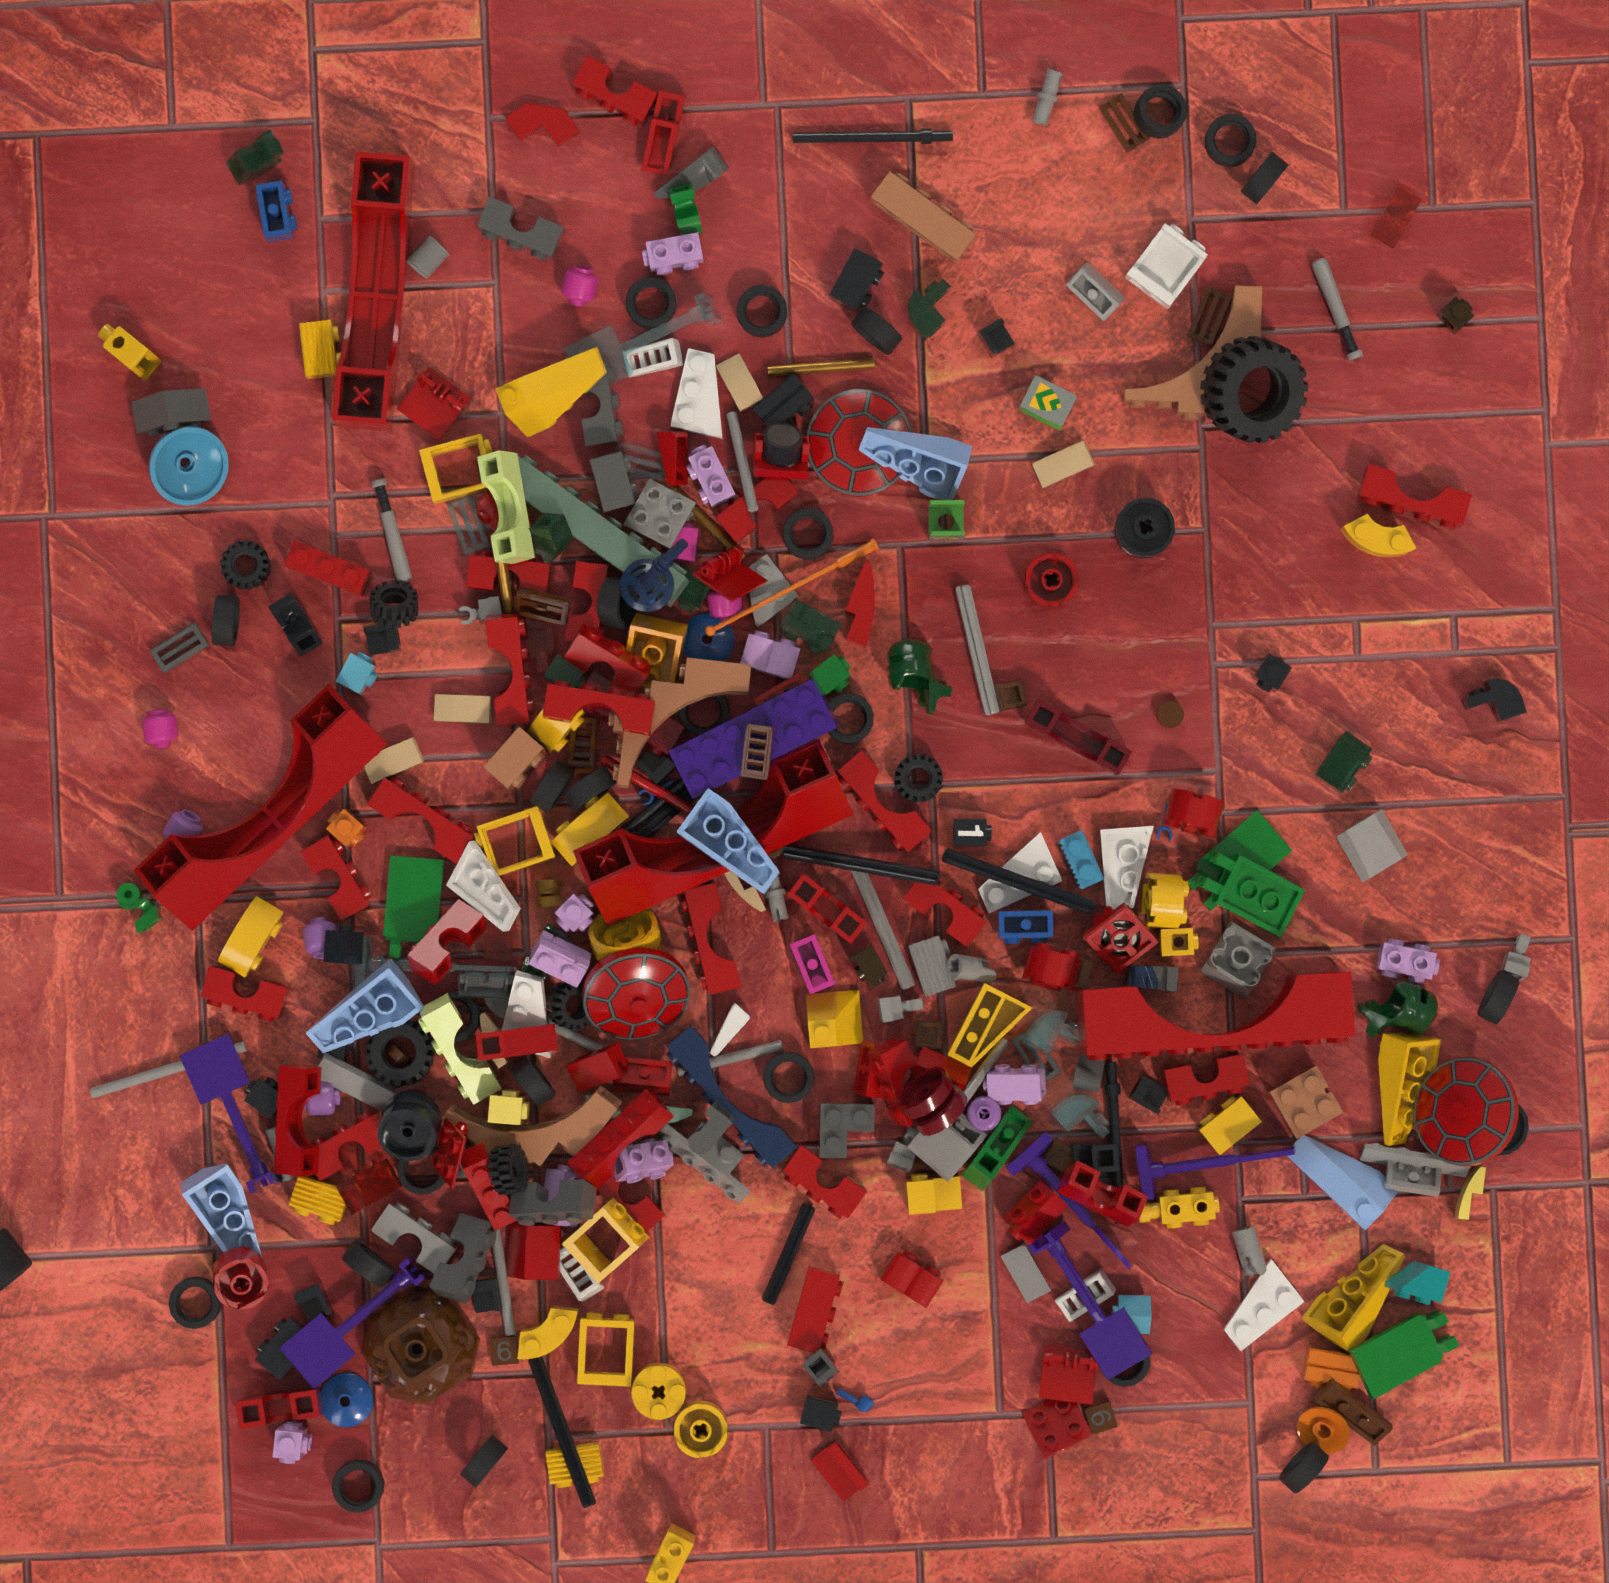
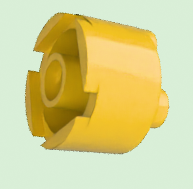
M1147 873L1145 878L1150 879L1149 884H1143L1141 896V914L1147 915V921H1143V923L1147 927L1176 929L1179 928L1180 924H1186L1187 908H1184V897H1187L1189 893L1188 881H1183L1181 875Z
M653 1363L641 1369L632 1385L631 1395L635 1407L644 1416L655 1420L666 1419L676 1414L682 1407L686 1397V1383L681 1372L673 1365L666 1363ZM661 1385L664 1386L665 1389L663 1393L665 1394V1396L658 1395L656 1397L653 1394L655 1391L653 1386H656L658 1388Z
M696 1400L686 1405L677 1415L674 1424V1437L678 1447L685 1454L694 1458L709 1457L719 1452L724 1446L728 1435L726 1415L720 1407L708 1401ZM704 1423L708 1433L702 1432L700 1435H697L695 1425L700 1426Z

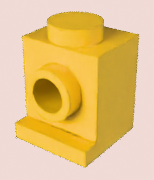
M1193 928L1158 929L1160 956L1194 955V949L1199 947L1198 933H1193ZM1176 937L1183 939L1181 947L1174 945L1173 941Z

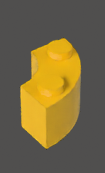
M1368 514L1340 529L1352 545L1373 556L1397 557L1416 549L1404 525L1395 528L1383 527L1374 522Z
M542 710L529 727L527 733L550 754L554 750L559 753L568 743L566 737L571 729L575 732L585 719L582 716L585 712L581 710L575 715L571 723L543 719Z
M609 793L600 799L597 795L584 805L587 809L571 824L567 820L555 830L558 835L551 843L571 866L577 863L573 850L612 833L629 817Z
M256 896L233 930L219 956L218 962L243 977H246L251 969L256 971L264 958L260 954L271 936L275 938L283 926L280 923V919L284 912Z
M552 1306L548 1318L542 1324L535 1328L522 1329L517 1359L541 1357L561 1345L573 1329L579 1309Z

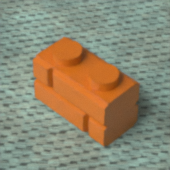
M1307 1346L1302 1378L1308 1380L1309 1386L1322 1388L1324 1383L1334 1379L1349 1392L1351 1388L1358 1389L1360 1375L1350 1353Z

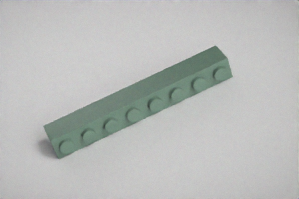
M527 455L523 458L518 456L525 502L622 573L630 564L637 560L646 558L656 559L661 554L654 547L649 551L642 546L644 540L633 532L627 535L620 530L623 525L611 516L607 520L599 514L602 510L592 502L588 501L587 504H584L578 499L580 494L567 485L565 489L557 484L559 479L547 470L544 474L536 469L538 464ZM673 563L669 568L674 579L673 595L666 604L669 607L674 604L690 582L685 577L687 572L676 563ZM646 565L634 569L630 576H633L638 570L646 568ZM646 573L640 574L636 579H639L642 575H645ZM664 573L659 574L660 583H667ZM661 592L657 598L661 599L664 593Z

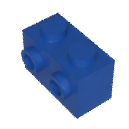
M282 180L255 185L264 238L268 243L293 239V231L298 230L295 214L290 215L289 204H293L291 189L286 188Z
M1053 910L997 912L998 938H1004V944L1020 943V938H1031V943H1047V938L1053 937Z

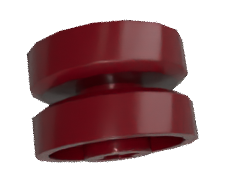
M934 1067L917 1075L905 1086L898 1097L897 1105L908 1118L912 1119V1124L923 1136H931L948 1128L959 1118L967 1105V1096L956 1084H953V1079L942 1067Z

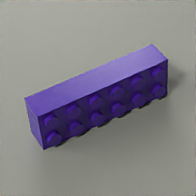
M816 677L669 750L692 799L704 794L708 788L713 790L741 776L745 733L748 722L775 726L771 760L840 726ZM753 733L752 738L766 740L767 735ZM751 743V748L765 750L766 745ZM750 754L749 759L764 761V756ZM748 764V769L750 770L759 767V765Z

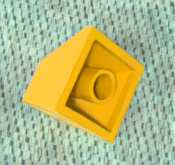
M859 990L806 994L810 1048L862 1043L863 1030Z

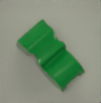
M692 183L668 189L672 205L674 204V214L680 234L686 235L697 232L701 234L702 227L697 205L693 200L695 199Z
M124 883L118 888L116 893L117 901L124 910L141 909L143 911L142 917L135 922L138 934L145 933L163 919L160 913L161 908L155 905L151 899L143 898V891L138 885Z

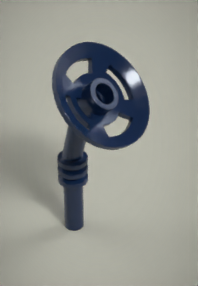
M680 539L666 553H661L656 559H640L625 569L620 581V590L624 600L630 607L641 612H653L661 609L669 602L674 591V579L669 568L672 566L673 560L688 547L686 540ZM646 565V568L640 569L633 576H630L634 569ZM646 573L645 575H642L639 579H636L640 574ZM664 573L667 583H660L658 575ZM633 585L635 592L640 596L637 602L630 597L627 586ZM654 589H657L655 593L647 596L648 593H651L654 591ZM661 592L664 593L657 602L647 604L648 600L655 599Z

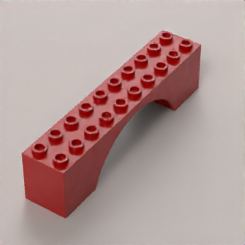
M358 151L355 153L351 198L352 262L350 292L344 340L336 367L332 421L340 428L392 432L407 267L406 259L408 256L415 166L410 156Z
M330 684L321 690L290 720L293 732V749L287 771L277 789L258 810L243 821L215 833L194 836L172 833L133 870L152 896L190 930L193 931L208 915L221 905L231 893L241 886L254 871L261 867L276 850L281 848L296 831L301 829L316 812L387 745L369 722Z
M819 739L771 760L768 780H764L749 802L737 811V814L766 854L853 815L838 777ZM623 828L573 850L588 889L607 926L730 871L683 837L669 839L647 838L632 834Z
M1351 971L1287 975L1278 996L1261 1015L1244 1026L1217 1034H1197L1169 1023L1147 1004L1137 986L1075 990L1079 1054L1087 1055V1060L1107 1059V1054H1113L1114 1058H1133L1134 1052H1140V1056L1145 1057L1161 1056V1050H1167V1054L1171 1055L1188 1054L1187 1048H1193L1194 1052L1198 1053L1215 1052V1046H1220V1050L1233 1051L1241 1050V1045L1247 1044V1048L1261 1049L1268 1048V1043L1273 1042V1047L1295 1046L1294 1041L1299 1040L1300 1045L1321 1044V1039H1326V1043L1348 1042V1037H1355Z

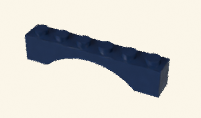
M691 1024L666 1045L669 1050L666 1055L676 1066L679 1063L682 1064L687 1070L684 1076L693 1086L698 1083L703 1088L704 1092L701 1095L710 1105L717 1101L736 1117L732 1123L740 1131L736 1135L746 1146L752 1144L758 1151L754 1154L764 1167L769 1164L773 1169L797 1148L796 1144L778 1124L766 1123L750 1117L726 1098L712 1074L709 1061V1046Z

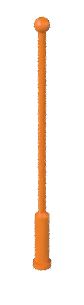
M873 538L870 539L869 542L836 558L833 564L714 626H707L705 628L706 635L713 636L718 629L836 567L842 568L873 551L879 550L876 541Z

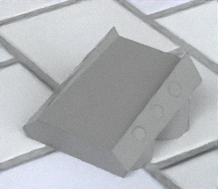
M1382 809L1367 816L1336 836L1341 850L1346 853L1362 883L1408 855Z
M1229 922L1201 971L1205 977H1209L1232 991L1237 997L1247 998L1260 980V975L1270 962L1276 949L1234 922Z

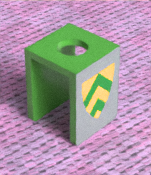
M1035 375L1018 410L1060 430L1077 396Z
M965 500L929 501V540H964L963 508ZM944 514L952 516L954 520L953 527L948 530L940 528L938 524L939 517Z

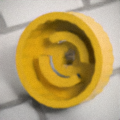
M648 908L610 926H607L600 913L590 924L588 930L593 954L599 961L615 952L629 948L645 947L657 949L661 941L657 918Z

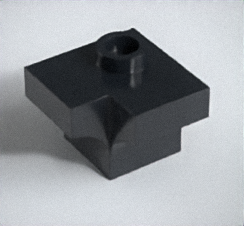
M1111 1141L1071 1144L1072 1164L1078 1160L1100 1171L1099 1180L1101 1182H1114L1115 1172L1119 1171L1118 1144Z

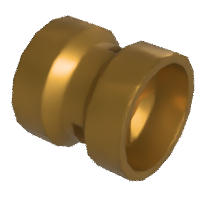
M562 879L535 881L536 890L539 891L537 908L557 907L564 904V899L560 894V890L563 887ZM552 893H554V895H555V896H545V894H552Z

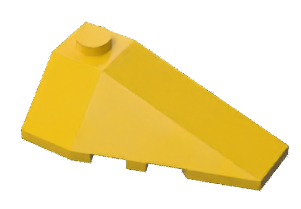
M595 347L496 388V392L506 416L527 437H531L552 427L557 422V419L565 411H568L583 393H587L607 371L598 347Z
M1404 1032L1383 1034L1380 1042L1378 1064L1384 1145L1406 1144L1414 1124L1416 1095L1429 1072L1431 1073L1437 1066L1442 1039Z
M1382 1244L1358 1264V1269L1347 1278L1345 1276L1341 1277L1337 1281L1339 1284L1327 1294L1325 1291L1321 1293L1302 1317L1303 1321L1332 1344L1349 1352V1349L1362 1343L1368 1336L1390 1288L1385 1287V1283L1398 1273L1405 1255Z

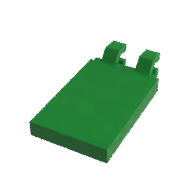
M1256 810L1196 862L1198 872L1187 880L1189 889L1192 891L1198 887L1196 882L1200 875L1218 882L1224 869L1208 861L1212 851L1230 858L1231 854L1234 856L1239 854L1265 869L1271 870L1292 849L1260 812ZM1210 897L1202 903L1208 911L1213 910L1217 906Z
M1212 851L1208 861L1224 870L1218 882L1200 875L1196 885L1212 893L1210 898L1213 899V903L1282 938L1305 889L1239 854H1235V856L1231 854L1230 858Z
M390 855L383 936H386L385 940H390L389 958L401 959L403 941L419 943L425 937L429 927L439 921L445 860Z
M1435 1310L1426 1316L1415 1313L1348 1350L1369 1398L1376 1399L1441 1363V1359L1444 1358L1443 1353L1450 1352L1459 1346L1455 1336L1450 1337V1334H1445L1436 1339L1432 1332L1433 1329L1440 1328L1449 1322L1445 1312L1440 1313L1439 1310Z

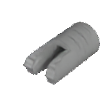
M953 954L948 959L947 973L952 978L987 983L996 980V972L988 968L989 963L985 959Z
M1255 1226L1232 1231L1245 1276L1251 1277L1254 1274L1264 1275L1267 1267Z

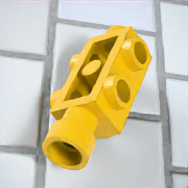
M1206 1187L1190 1188V1193L1179 1194V1189L1164 1190L1163 1196H1157L1158 1202L1149 1203L1148 1200L1146 1201L1138 1221L1139 1223L1150 1222V1219L1159 1218L1160 1223L1166 1224L1167 1229L1183 1227L1182 1222L1193 1221V1226L1209 1225V1220L1216 1219L1215 1213H1218L1220 1210L1218 1196L1214 1197L1212 1191H1206ZM1199 1202H1204L1206 1205V1209L1203 1212L1197 1210ZM1174 1204L1179 1207V1212L1175 1215L1170 1213V1207Z

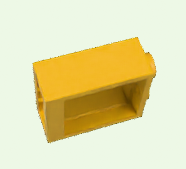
M477 434L419 450L434 504L476 494L488 489L485 485L479 483L443 493L434 456L478 445L481 456L493 452L489 439L484 440L482 434Z
M537 806L476 826L478 833L474 834L476 842L480 848L484 847L487 859L499 877L556 858L541 810ZM530 817L542 855L499 869L487 831Z
M612 1198L593 1215V1219H588L562 1245L597 1283H600L635 1252L649 1236L645 1233L643 1227L636 1223L627 1213L625 1207ZM602 1216L629 1245L612 1262L605 1257L585 1234Z
M588 1312L586 1317H581L577 1384L632 1386L635 1319H629V1314H613V1318H603V1313ZM587 1326L627 1328L625 1373L585 1371Z
M671 1524L647 1571L645 1581L648 1583H675L694 1545L696 1535Z

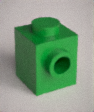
M833 654L813 670L809 676L811 679L816 677L824 695L827 696L834 689L839 693L850 684L847 679L851 677V674L848 672L851 666L843 656L837 658Z

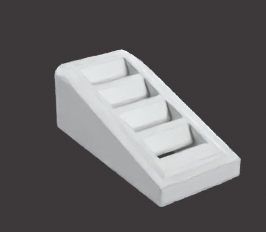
M674 338L623 351L628 377L630 378L684 365L679 341ZM666 348H669L671 360H669ZM656 350L660 352L661 363H658ZM647 352L649 353V358L651 362L650 366H647V361L645 357V353ZM634 355L639 356L641 366L639 369L636 367Z
M736 1003L732 1005L711 1048L710 1054L713 1056H717L750 1019V1015Z
M563 1247L560 1249L559 1271L577 1299L585 1302L604 1289L602 1282L597 1283L582 1266L569 1273L567 1269L578 1263V1261L573 1257L563 1264L561 1260L571 1254ZM584 1271L587 1273L586 1276L575 1282V1277ZM589 1281H592L593 1284L591 1286L581 1291L580 1288L583 1285H585Z
M1102 1268L1083 1280L1096 1296L1095 1300L1098 1304L1115 1294L1116 1289ZM1097 1280L1104 1289V1292L1102 1293L1095 1284V1281ZM1073 1287L1055 1299V1302L1069 1322L1088 1311L1077 1297V1292ZM1069 1297L1077 1307L1075 1312L1066 1300Z

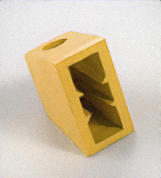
M106 324L98 333V337L104 341L102 347L145 382L162 362V360L120 326L114 329L109 324Z

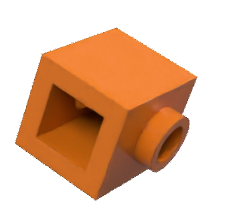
M337 809L327 820L330 825L326 829L346 847H350L352 844L356 846L366 835L363 831L367 827L347 809H343L341 812Z

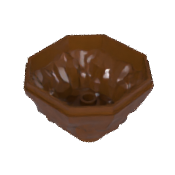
M412 1286L368 1315L361 1354L390 1398L428 1406L473 1375L480 1337L455 1300L439 1296L432 1289ZM414 1344L422 1346L423 1350L421 1353L413 1351Z

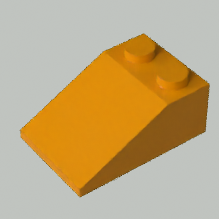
M636 613L630 625L626 650L634 655L637 654L644 657L652 665L648 677L637 694H645V687H651L652 680L677 682L686 641L687 624Z

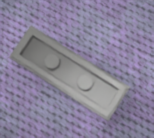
M324 1053L316 1065L322 1067V1082L331 1083L334 1088L383 1111L388 1100L396 1092L395 1087L327 1053Z

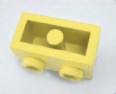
M504 1089L502 1094L494 1093L490 1095L488 1123L521 1125L524 1123V1119L527 1120L529 1118L530 1102H525L526 1096H520V1090Z

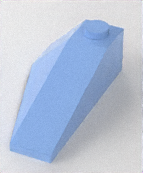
M867 427L859 446V451L883 467L892 468L899 473V478L905 482L907 480L911 481L919 487L920 492L938 500L954 499L967 469L972 449L971 445L948 437Z
M709 788L677 830V833L685 840L763 894L767 892L780 873L732 805Z
M390 959L308 1029L306 1034L322 1053L353 1043L354 1040L365 1036L378 1034L379 1031L403 1025L421 1011L424 1006L409 979L394 961Z
M1306 1135L1299 1137L1292 1145L1296 1148L1295 1155L1287 1156L1364 1230L1384 1212L1398 1192L1397 1190L1385 1189V1176L1379 1170Z
M227 1163L203 1168L180 1183L183 1197L223 1253L233 1248L248 1246L262 1257L243 1186Z

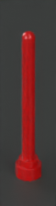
M608 755L601 758L602 765L614 771L615 764L620 765V762ZM632 770L630 781L688 815L695 807Z

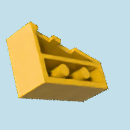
M983 983L947 1055L973 1067L1032 1007Z

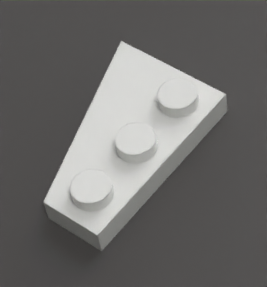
M688 348L670 425L671 428L723 439L714 354Z
M1154 826L1100 830L1105 906H1112L1115 909L1125 902L1130 908L1134 907Z
M1041 832L1001 867L1051 886L1062 881ZM988 879L978 888L988 914L1032 895Z
M469 841L446 886L478 912L482 913L484 917L503 932L509 931L521 908L477 842Z
M517 970L502 1030L548 1025L543 977ZM552 1051L535 1054L551 1058Z
M1271 1258L1266 1264L1267 1271L1255 1280L1251 1286L1252 1288L1224 1327V1331L1240 1351L1304 1302Z

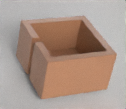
M518 727L485 764L484 768L509 790H512L514 787L519 789L529 778L525 774L531 767L537 769L546 759L543 754L547 750L521 727Z
M1311 1065L1267 1090L1276 1109L1295 1139L1343 1113L1332 1091L1324 1090L1329 1086L1317 1065Z

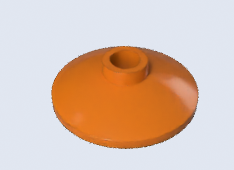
M1325 1407L1309 1408L1300 1415L1297 1421V1433L1300 1440L1305 1445L1315 1442L1327 1454L1341 1451L1349 1441L1350 1430L1347 1422L1332 1409Z

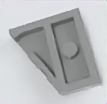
M767 554L749 567L768 580L767 583L749 592L752 606L791 586ZM793 590L753 611L757 628L799 598L797 593Z

